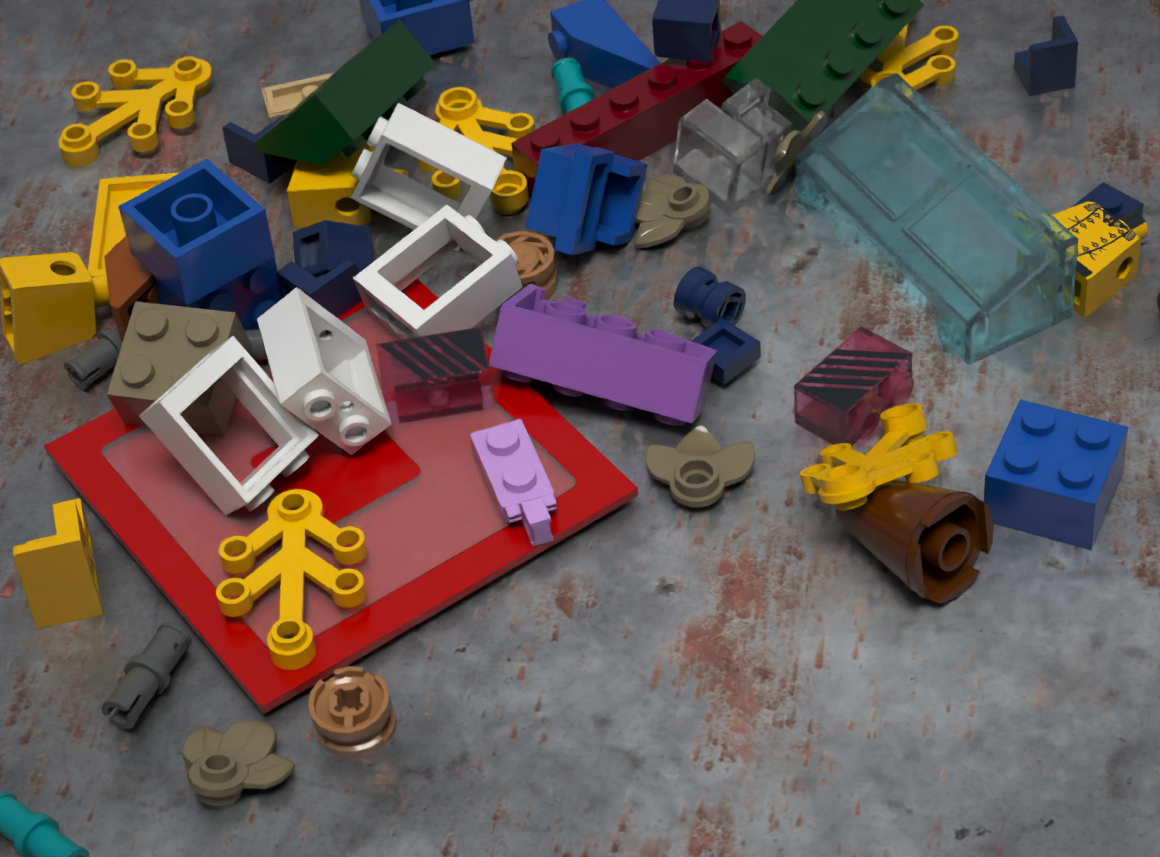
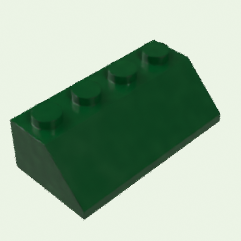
M797 0L721 82L783 140L788 133L794 130L802 132L818 112L823 111L826 113L920 11L924 4L920 0Z
M398 20L333 73L253 145L259 152L322 166L337 154L343 160H346L367 142L366 140L370 137L379 117L386 120L391 118L398 103L405 106L408 100L428 84L423 76L436 63L404 24Z

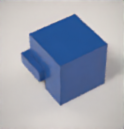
M579 143L541 149L525 228L557 237L554 250L570 255L594 250L596 240L611 245L630 242L648 164L616 155L615 152L606 149L592 148Z

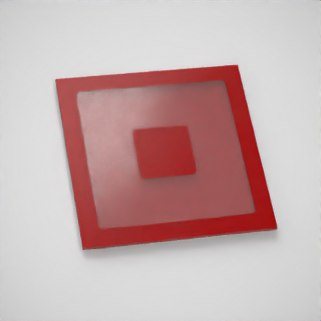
M418 278L401 291L423 310L439 299ZM363 301L342 314L338 319L366 340L392 424L352 455L315 430L319 436L304 449L310 456L308 460L287 477H284L280 472L269 483L274 492L250 512L243 506L225 515L149 427L124 424L116 409L44 445L46 454L263 714L313 686L320 679L323 680L334 673L333 670L349 665L639 495L638 487L527 382L507 378L503 375L504 370L488 366L492 349L484 341L483 345L488 369L452 343L450 346L483 371L471 372L445 351H442L441 354L466 373L456 375L434 358L431 361L450 375L439 377L394 343V341H401L402 339L366 310ZM378 344H391L434 377V379L423 380ZM257 360L256 363L274 382L268 360ZM237 397L235 398L225 436L197 433L239 483L279 447ZM517 419L522 420L555 492L557 509L549 511L551 517L550 528L554 541L532 547L521 520L512 523L503 522L472 451L469 433ZM303 489L315 493L320 498L324 512L322 517L339 528L353 526L363 531L367 554L364 559L355 564L346 565L339 563L334 558L332 549L312 537L306 539V548L339 571L350 568L361 572L364 577L367 594L364 601L359 605L349 608L341 607L334 602L332 594L305 576L303 622L312 629L316 654L314 659L305 667L296 670H284L272 662L267 644L268 633L273 624L279 620L281 579L254 600L252 608L246 614L238 617L224 615L220 611L216 597V589L220 583L230 578L245 579L282 549L283 537L256 556L255 563L251 569L240 574H232L224 570L219 555V546L225 539L231 536L247 537L269 519L267 513L268 506L276 496L289 490ZM346 544L343 547H351L355 544ZM236 553V554H233L232 556H233V557L239 556V555H241V554H243V553ZM346 586L341 590H350L355 586ZM235 595L228 599H237L241 595Z

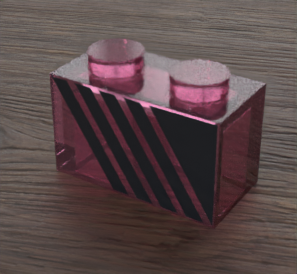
M860 326L794 385L795 424L832 445L849 443L853 446L860 438L868 437L876 429L881 420L880 414L882 412L904 404L910 397L914 387L912 353Z
M482 327L376 343L384 399L391 425L495 409Z

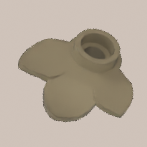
M820 111L815 114L802 132L794 130L788 133L778 145L771 159V167L776 172L766 187L768 195L778 192L784 183L795 173L805 179L817 167L827 150V147L819 142V135L828 121V116L825 112Z
M662 175L650 179L647 184V190L641 193L635 223H640L634 243L636 248H646L675 238L682 229H691L704 223L711 212L710 205L712 199L708 189L701 184L687 183L683 177L677 175Z
M698 425L690 431L676 448L663 445H649L646 452V467L649 473L657 480L670 486L671 495L677 502L689 507H704L713 504L723 495L726 486L745 479L750 474L755 463V449L752 442L737 443L723 449L713 435L702 425Z
M244 720L231 725L225 733L203 726L189 734L183 744L182 756L184 761L190 766L188 782L191 789L195 791L198 800L207 805L223 806L238 800L243 793V788L266 789L285 780L294 771L295 764L287 758L271 754L276 741L275 728L266 721Z

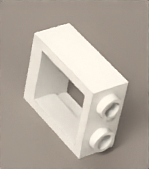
M398 103L389 121L379 117L366 143L374 147L375 150L372 153L364 149L351 176L359 179L351 199L413 230L445 205L450 206L463 217L470 215L477 219L497 181L506 157ZM392 145L469 184L460 203L383 165L382 162L390 146ZM457 246L454 250L458 252L460 247Z
M445 205L353 277L366 310L400 339L406 341L429 360L434 358L410 339L421 338L441 353L443 350L427 339L426 336L436 335L450 346L452 342L441 334L470 330L523 287L516 269L519 260L513 249L505 241L499 239L495 242L486 235L484 229L475 218L470 215L463 217L448 205ZM457 246L481 263L478 268L425 310L401 292Z
M297 287L257 318L281 406L350 455L354 454L392 424L366 340ZM324 330H328L329 332L326 335H320V333Z
M234 336L212 349L139 415L225 515L243 506L250 512L263 503L274 492L269 483L280 472L284 477H287L303 465L310 457L304 449L319 436L310 425L280 405L274 382ZM219 378L279 446L241 483L238 482L180 415Z

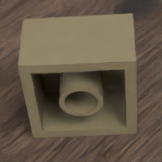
M135 301L106 394L124 424L148 427L139 415L212 349L230 337L234 336L249 353L251 342L236 312ZM219 378L180 415L196 433L225 436L236 396Z

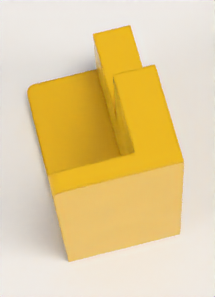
M81 498L52 504L57 535L30 540L25 544L14 546L12 549L13 559L37 629L103 615L92 536Z

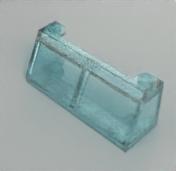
M897 73L879 80L796 155L797 177L794 179V189L799 200L804 205H810L817 211L825 209L829 200L939 310L937 333L941 342L947 349L954 350L968 365H972L1072 317L1078 238Z

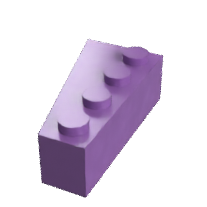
M533 284L527 285L501 305L488 366L504 370L503 375L507 378L520 382H532L534 379L554 384L553 389L568 396H583L586 393L604 398L605 405L617 410L632 411L636 407L655 413V419L670 425L680 426L685 425L686 422L693 423L704 410L718 350L659 329H649L645 335L637 333V325L631 319L617 314L598 315L596 317L587 315L585 310L586 303L570 297L564 298L563 302L548 301L544 299L546 289Z

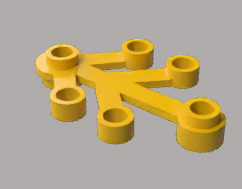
M907 24L873 61L883 68V71L876 73L867 68L856 80L858 84L866 89L865 98L868 105L882 113H897L911 105L914 99V91L929 83L939 86L952 83L955 79L956 63L949 55L954 54L958 50L959 33L954 27L946 25L935 27L930 32V35L906 47ZM933 53L936 54L928 59L927 65L907 75L902 73L903 69Z
M183 57L178 59L169 68L137 69L133 61L123 59L112 63L108 68L112 86L120 90L100 91L99 86L90 81L75 85L71 90V94L77 110L90 112L97 108L117 109L89 126L72 124L64 128L58 141L63 161L73 167H81L93 163L100 154L97 141L137 117L138 121L133 123L127 131L131 148L138 152L154 149L159 143L156 129L161 104L175 94V99L168 102L165 106L168 124L176 129L191 126L196 120L193 107L195 98L202 96L210 88V82L213 77L210 64L196 57ZM135 85H155L150 89L125 90Z
M455 87L444 91L440 95L439 102L435 107L436 119L440 124L455 132L459 130L461 135L497 153L513 156L512 142L535 130L534 119L531 115L526 113L511 114L484 108L476 94L471 89L465 87ZM479 125L504 129L507 136L482 131ZM417 159V165L421 170L426 172L436 171L431 178L434 191L450 199L460 196L462 193L461 180ZM503 166L489 195L491 205L499 213L514 215L521 212L528 201L527 179L522 173L506 170Z
M907 403L889 408L880 414L884 436L866 455L853 450L849 443L835 444L822 449L819 452L822 463L809 466L799 472L804 493H819L822 503L833 504L836 510H849L865 504L868 501L867 495L872 493L876 486L905 476L906 481L909 483L931 480L939 475L937 462L949 459L958 453L953 432L942 431L924 436L923 431L928 426L922 404Z
M303 489L289 490L276 496L268 506L267 513L269 519L247 537L231 536L225 539L219 546V555L224 570L232 574H240L253 567L256 556L280 538H283L282 549L245 579L230 578L220 583L216 589V597L220 611L224 615L238 617L246 614L252 608L253 601L281 579L279 620L273 624L269 631L267 644L272 662L284 670L303 668L314 659L316 654L312 629L303 622L305 576L332 594L334 602L341 607L357 606L364 601L367 594L364 577L361 572L350 568L339 571L306 548V539L312 537L332 549L334 558L339 563L346 565L355 564L364 559L367 554L363 531L353 526L339 528L322 517L324 512L320 498L315 493ZM346 544H355L351 547H343ZM236 553H243V554H241V555H239V556H235V557L232 556L233 554H236ZM346 586H355L350 590H341ZM235 595H241L237 599H228Z

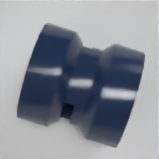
M700 266L692 268L684 275L674 295V308L676 312L692 320L700 318L706 328H709L721 318L735 325L739 321L746 304L744 289L729 281L718 282L716 274Z

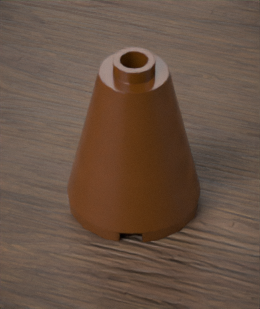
M892 480L876 486L875 490L867 495L868 501L865 504L849 510H836L839 523L917 596L930 599L936 603H945L960 596L975 581L980 571L974 569L973 566L980 551L989 555L993 543L994 521L990 507L973 494L964 491Z

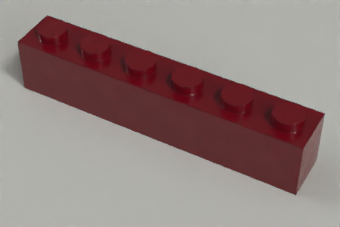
M740 21L721 31L711 62L670 58L512 142L514 171H518L526 177L529 199L531 200L541 149L579 143L592 148L606 149L615 152L616 155L639 161L744 104L721 80L763 36L743 21Z

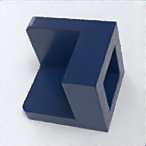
M658 0L652 17L655 56L711 62L721 34L720 0Z
M1063 15L1053 17L1051 41L1032 44L1028 50L1015 52L1014 69L1029 96L1075 87L1078 40Z
M281 115L257 134H253L232 122L222 127L229 163L268 184H271L297 163V160L259 152L253 145L285 116Z
M324 220L293 232L295 264L316 278L325 272H330L346 260H350L357 265L358 273L373 263L371 227Z
M350 260L344 261L330 272H325L317 278L292 261L276 271L281 299L297 287L337 318L362 301L353 279L358 274L357 265Z

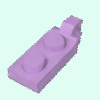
M517 419L469 433L472 451L503 522L512 523L521 520L532 547L554 541L550 528L551 517L549 511L557 509L555 492L522 420Z

